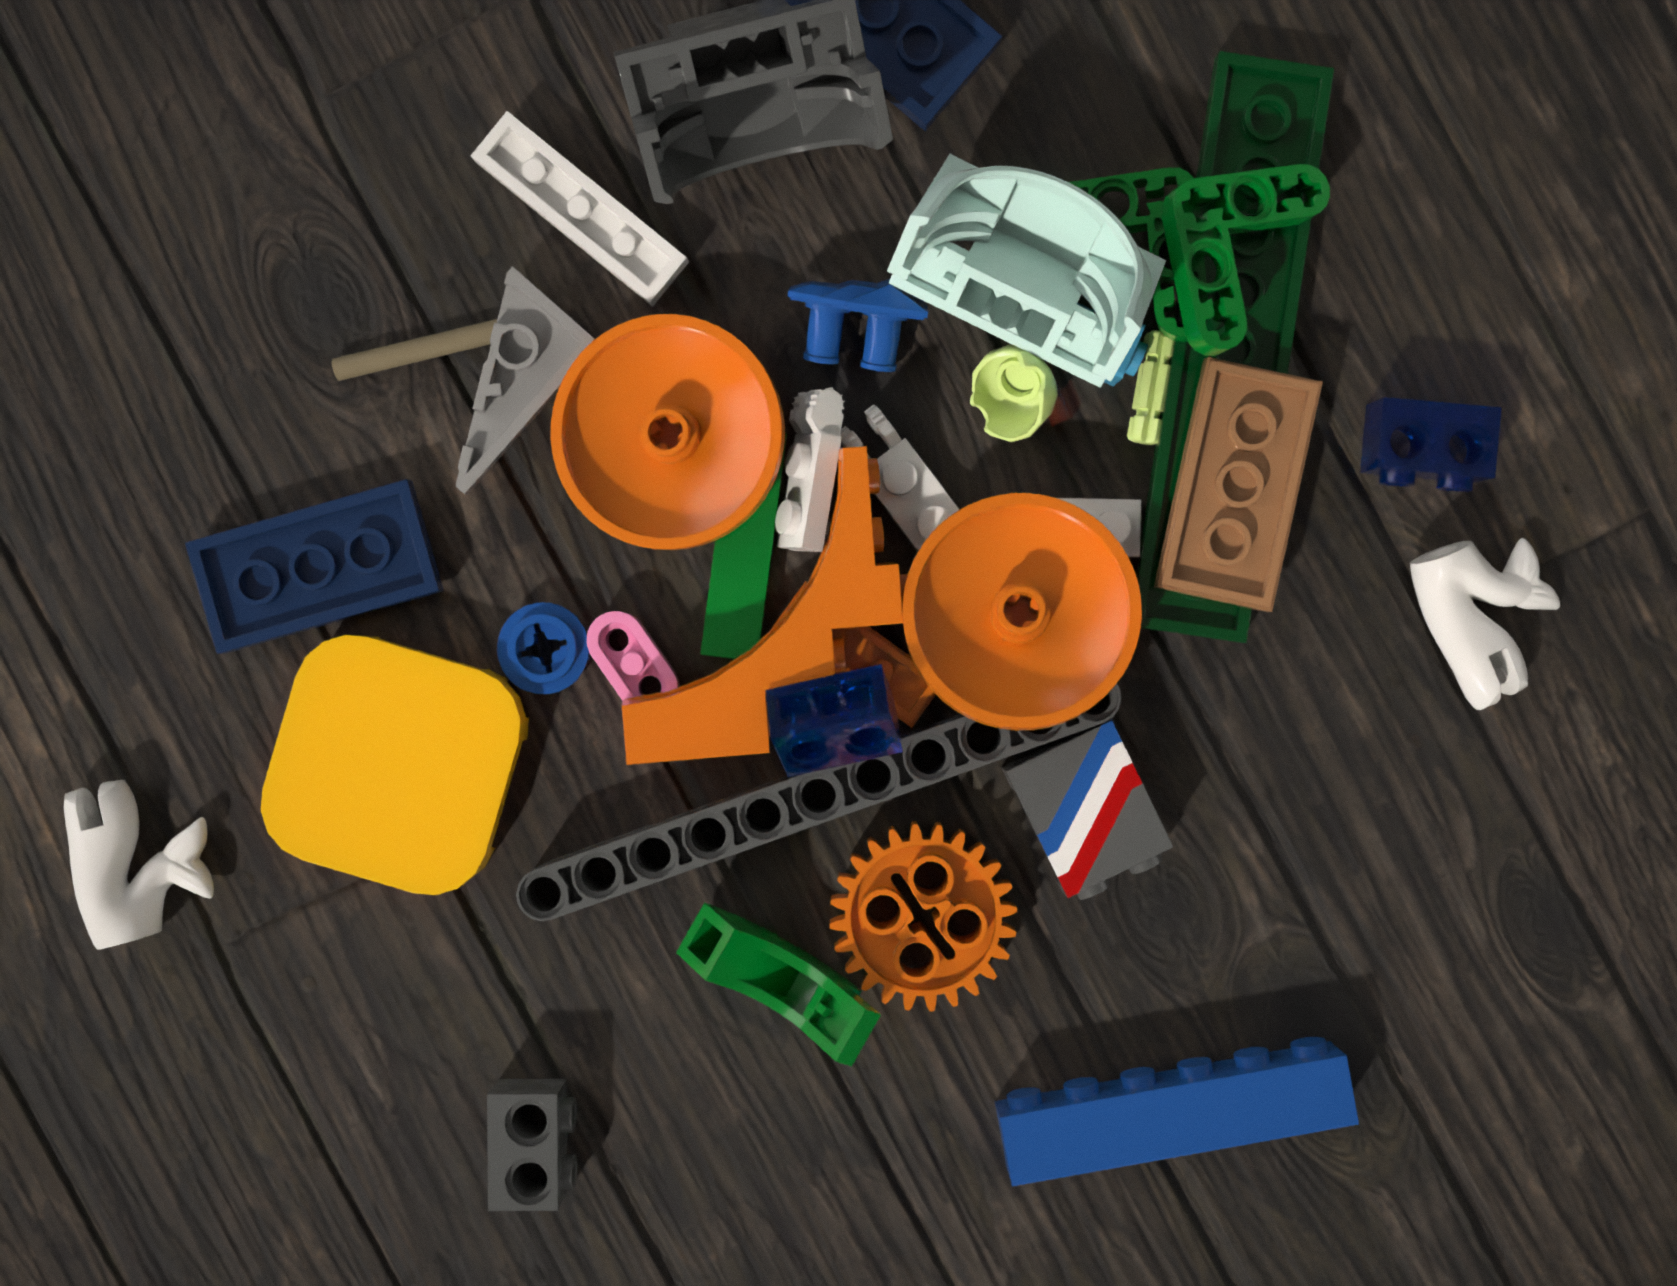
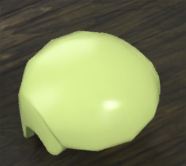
M1009 344L990 351L983 357L972 373L973 393L970 398V404L979 408L986 419L984 430L990 436L1008 442L1029 438L1053 412L1058 392L1056 380L1051 369L1043 359L1015 345Z

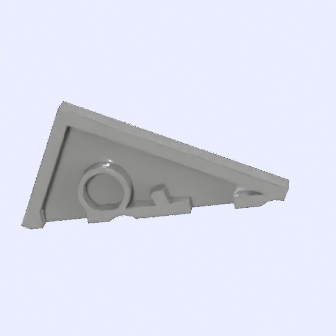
M513 266L506 274L504 282L506 288L497 323L494 322L488 359L483 365L472 408L474 409L466 446L463 445L458 464L459 473L456 487L464 494L471 492L557 394L561 382L572 363L595 340Z

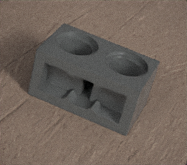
M499 1079L487 1094L488 1211H558L568 1190L575 1189L577 1158L575 1154H568L567 1133H574L577 1104L575 1097H567V1079ZM533 1104L540 1107L546 1115L547 1123L539 1126L528 1123L522 1116L521 1106ZM529 1162L540 1165L546 1172L547 1180L543 1182L529 1180L523 1174L521 1165Z

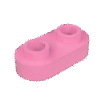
M611 611L600 615L590 625L587 633L589 653L622 701L625 698L645 695L642 692L641 684L647 676H654L660 681L661 692L680 686L675 670L643 624L635 616L626 612ZM616 629H622L628 635V645L622 651L614 650L609 644V636Z

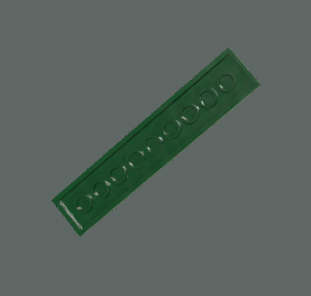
M1219 51L1213 64L1196 178L1296 164H1309L1319 169L1334 68ZM1294 186L1285 193L1277 195V203L1284 199L1295 197L1301 198L1304 203L1307 201L1306 192L1296 191ZM1236 188L1234 193L1236 208L1246 216H1256L1258 202L1255 195L1246 188ZM1215 200L1209 205L1200 206L1201 215L1210 209H1215ZM1311 219L1293 226L1230 234L1247 317L1246 334L1236 347L1216 356H1204L1196 352L1188 341H1174L1172 357L1169 360L1170 371L1164 410L1160 412V419L1162 420L1158 443L1155 445L1140 543V557L1138 558L1136 570L1142 602L1141 628L1247 643L1251 608L1154 588L1203 360L1211 357L1288 374ZM1204 254L1207 283H1213L1216 277V266L1214 261ZM1219 292L1208 296V300L1211 298L1212 302L1220 298ZM1177 301L1175 320L1177 327H1183L1179 302ZM1213 318L1208 320L1206 325L1208 331H1217L1219 335L1225 332L1223 322H1214Z

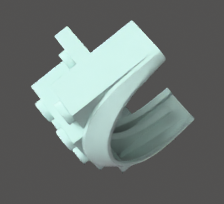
M949 154L916 209L910 215L887 272L892 273L889 284L1101 388L1105 379L1110 382L1112 381L1138 336L1166 260L1138 247L1126 227L1106 206L1069 182L1043 172L1021 167L989 166L978 168ZM952 241H975L970 251L952 243ZM1081 294L1089 302L1095 313L1077 305Z

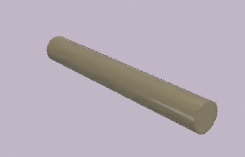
M497 319L333 358V372L337 380L341 381L490 345L494 322L497 323Z

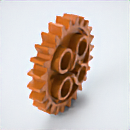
M917 821L911 822L909 838L904 839L900 837L898 831L893 826L888 827L890 844L883 847L876 839L869 837L867 843L872 855L868 859L853 852L850 855V861L857 870L856 875L839 872L837 876V881L848 889V894L831 895L830 904L844 910L845 914L830 919V929L846 931L847 935L835 942L834 949L836 952L842 953L853 951V955L845 964V971L849 974L864 968L866 972L861 982V989L867 991L879 982L883 985L881 999L884 1004H887L894 994L899 992L903 993L904 1007L907 1011H910L916 996H924L929 1012L935 1010L937 995L945 994L953 1007L958 1006V988L964 986L973 995L977 996L980 994L975 980L979 973L992 980L996 979L995 970L989 963L991 957L1009 959L1008 951L998 942L999 938L1016 937L1017 932L1015 928L1003 922L1002 917L1016 913L1017 906L1013 902L1002 901L999 897L1009 892L1013 888L1012 884L1008 879L995 881L991 879L1002 865L997 858L981 864L980 859L984 854L985 845L979 841L968 850L964 849L965 832L961 829H958L948 841L943 839V828L940 822L934 824L929 837L922 836ZM925 862H936L946 869L944 881L934 889H924L919 887L914 881L916 869ZM894 873H899L903 877L922 908L928 910L934 906L936 907L932 912L934 923L938 931L955 951L952 958L944 956L935 943L934 938L921 921L911 924L914 919L912 908L907 899L891 881V876ZM879 895L890 896L899 905V910L894 918L886 922L873 920L866 911L868 903ZM962 909L975 912L978 915V924L972 933L958 936L948 930L947 923L954 912ZM912 943H921L931 949L932 955L925 966L910 968L905 966L900 960L902 950Z

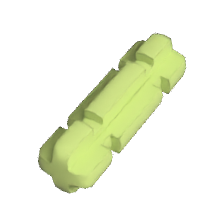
M1153 330L1144 336L1143 343L1148 344L1144 355L1146 359L1139 366L1132 409L1136 410V415L1130 417L1127 432L1128 440L1144 445L1157 444L1162 423L1159 417L1160 412L1164 410L1170 371L1169 360L1172 357L1174 341L1165 337L1160 330Z

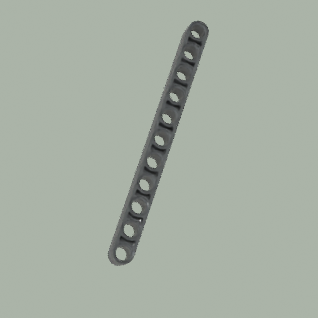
M1116 684L1105 696L1103 704L1096 711L1083 713L1072 720L1044 728L1041 731H1015L996 728V742L991 748L984 751L973 750L967 743V731L976 721L962 714L949 717L546 861L527 873L519 882L516 892L517 903L522 912L534 920L547 921L1102 724L1113 718L1119 710L1121 703L1120 688ZM927 739L939 742L943 747L944 755L937 767L931 770H922L913 764L911 754L917 743ZM866 760H881L887 764L890 770L888 781L879 789L865 788L857 779V770ZM813 779H823L831 783L836 793L834 801L825 808L811 807L806 803L802 793L803 787L807 782ZM762 798L775 802L780 809L781 818L779 822L767 828L753 823L749 816V806L752 802ZM704 818H712L719 821L725 829L726 838L724 843L714 847L702 844L696 836V823ZM655 837L667 843L671 853L669 863L656 866L647 862L642 854L644 840ZM601 857L612 863L616 873L615 881L612 884L602 885L592 880L588 870L589 861L592 858ZM548 877L558 884L561 892L558 903L548 904L538 898L535 892L537 878Z

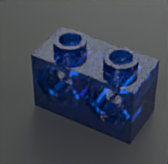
M1383 397L1367 404L1360 473L1379 475L1378 484L1386 486H1415V478L1437 480L1436 489L1473 491V483L1493 479L1496 476L1502 407ZM1394 430L1403 432L1409 440L1410 450L1405 459L1397 456L1391 448L1390 438ZM1453 435L1460 437L1467 448V456L1462 464L1454 460L1449 452V442Z
M882 664L765 690L770 738L788 777L903 752L896 704Z

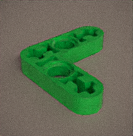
M1296 164L1193 178L1180 184L1165 197L1161 207V218L1184 332L1188 343L1196 352L1204 356H1216L1236 347L1244 339L1247 331V317L1230 234L1298 225L1319 214L1328 204L1330 186L1326 176L1318 168L1309 164ZM1294 186L1296 191L1306 192L1307 201L1304 203L1298 197L1287 198L1277 203V195L1285 193ZM1236 188H1246L1255 195L1258 202L1256 216H1246L1236 208L1234 203ZM1189 200L1191 206L1197 207L1209 205L1215 200V209L1208 210L1196 219L1193 213H1184L1182 204ZM1195 253H1203L1214 261L1216 277L1213 283H1204L1194 275L1191 261ZM1215 292L1220 294V298L1212 302V298L1203 303L1200 302V298L1210 296ZM1213 318L1214 322H1223L1225 332L1219 335L1217 331H1208L1206 321Z
M1169 167L1072 181L1069 183L1082 189L1098 201L1104 194L1112 191L1125 194L1130 201V206L1127 213L1119 220L1129 233L1148 231L1149 252L1160 257L1163 247L1167 245L1161 218L1163 201L1146 203L1149 215L1139 217L1140 203L1136 189L1146 187V199L1160 198L1165 195V186L1177 185L1178 187L1183 182L1193 179L1189 172L1181 168ZM1189 200L1182 204L1184 213H1193L1196 219L1201 216L1200 206H1191ZM1195 253L1191 262L1192 271L1200 281L1207 283L1204 254ZM1164 266L1153 294L1156 322L1159 330L1165 337L1177 342H1186L1188 340L1184 327H1177L1175 318H1165L1166 312H1171L1175 309L1174 286L1161 290V283L1175 284L1172 270ZM1208 296L1200 298L1201 303L1208 300Z

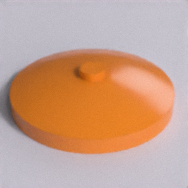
M656 314L635 318L611 328L592 341L579 354L568 369L557 392L552 411L550 438L552 455L560 481L575 506L589 521L612 537L632 545L658 550H681L702 546L724 537L742 525L758 509L771 490L779 472L785 444V424L780 397L774 382L760 360L744 343L723 328L699 318L678 314Z
M1009 493L981 499L965 506L944 520L929 535L915 556L908 572L903 594L902 615L905 639L914 665L926 684L944 703L965 717L987 726L1015 731L1037 730L1056 726L1078 717L1100 702L1113 689L1126 671L1137 647L1141 629L1142 602L1138 580L1128 555L1119 541L1099 520L1083 509L1058 498L1032 493Z

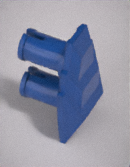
M890 279L877 283L849 280L840 284L809 281L790 286L788 290V297H791L790 300L805 302V306L810 308L806 351L804 352L803 359L821 364H839V349L844 315L851 311L862 312L868 318L863 359H861L860 367L880 372L896 371V357L902 321H907L908 318L918 320L928 318L927 303L889 284Z

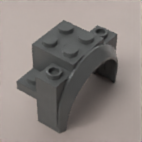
M762 0L668 24L670 38L613 52L654 202L663 204L674 203L675 194L692 183L762 160L840 145H864L878 150L884 148L893 140L881 74L866 58L855 0H814L790 6L785 0Z

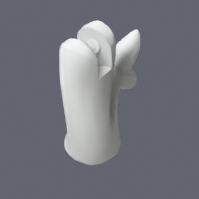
M1524 538L1519 539L1503 572H1499L1491 566L1472 541H1461L1446 545L1410 562L1412 581L1422 614L1432 636L1453 670L1468 702L1476 710H1482L1498 703L1501 699V693L1510 696L1528 686V673L1519 647L1507 631L1475 606L1472 599L1503 607L1518 606L1523 609L1557 610L1560 608V600L1555 590L1539 578L1540 565L1531 544Z
M116 780L100 784L98 802L104 825L101 822L96 800L88 789L80 788L65 793L64 815L75 896L88 934L97 950L128 943L161 932L164 899L167 890L172 884H176L208 899L213 897L214 884L211 873L204 862L200 860L201 853L206 845L208 832L204 817H200L172 838L165 849L150 858L142 866L131 883H128L127 875L139 837V814L134 795L126 781Z

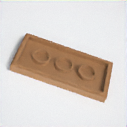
M1211 357L1203 360L1154 588L1272 612L1322 381Z

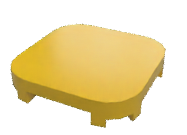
M343 635L322 642L305 657L295 676L264 781L261 813L268 834L282 850L303 861L397 889L427 895H439L458 889L486 867L495 850L492 847L522 742L527 740L529 717L526 718L520 696L507 682V678L490 669H480L380 639V637Z

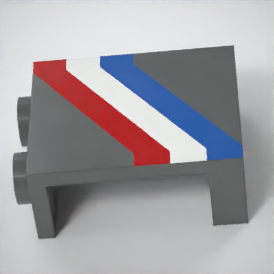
M1110 719L1102 724L1055 740L1001 767L1010 787L1016 792L1057 876L1056 881L1060 890L1067 898L1076 894L1080 900L1093 897L1111 886L1109 878L1127 869L1130 870L1131 874L1147 871L1163 861L1160 853L1173 848L1114 723Z

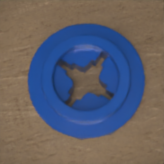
M542 602L520 608L507 619L498 637L497 654L503 672L512 683L530 693L551 694L564 690L578 681L590 660L585 628L577 615L558 604ZM537 624H539L541 632L545 633L548 640L557 639L558 641L566 640L567 645L560 646V650L552 653L553 663H551V668L553 672H550L549 665H545L542 657H532V655L522 657L521 652L528 651L530 647L538 644L537 634H539Z

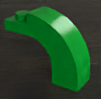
M705 902L676 952L705 981L747 995L788 1019L838 1063L852 1067L881 1016L877 1010L860 997L862 990L816 957L745 918Z

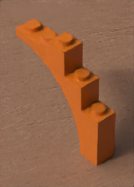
M867 446L839 449L837 496L827 540L809 581L784 617L750 650L714 673L669 691L630 697L623 700L622 716L627 765L770 753L769 737L780 736L777 701L766 702L765 694L836 688L835 673H844L846 668L843 638H833L832 629L903 623L902 602L908 574H900L899 564L875 563L874 553L884 552V532L881 517L872 518L870 494H878L880 492V475L877 458L868 459Z

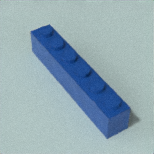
M1304 1037L1290 1043L1291 1048L1269 1052L1265 1047H1249L1235 1051L1233 1054L1234 1058L1212 1062L1207 1057H1193L1179 1061L1177 1069L1155 1072L1150 1067H1137L1121 1072V1079L1098 1083L1096 1078L1082 1077L1065 1082L1063 1084L1064 1089L1041 1093L1039 1088L1026 1087L1010 1091L1006 1095L1007 1099L995 1101L1006 1167L1012 1187L1359 1125L1347 1055L1331 1041L1326 1042L1325 1038Z

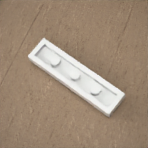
M506 111L472 153L471 157L478 165L652 307L689 263L686 256L508 111Z

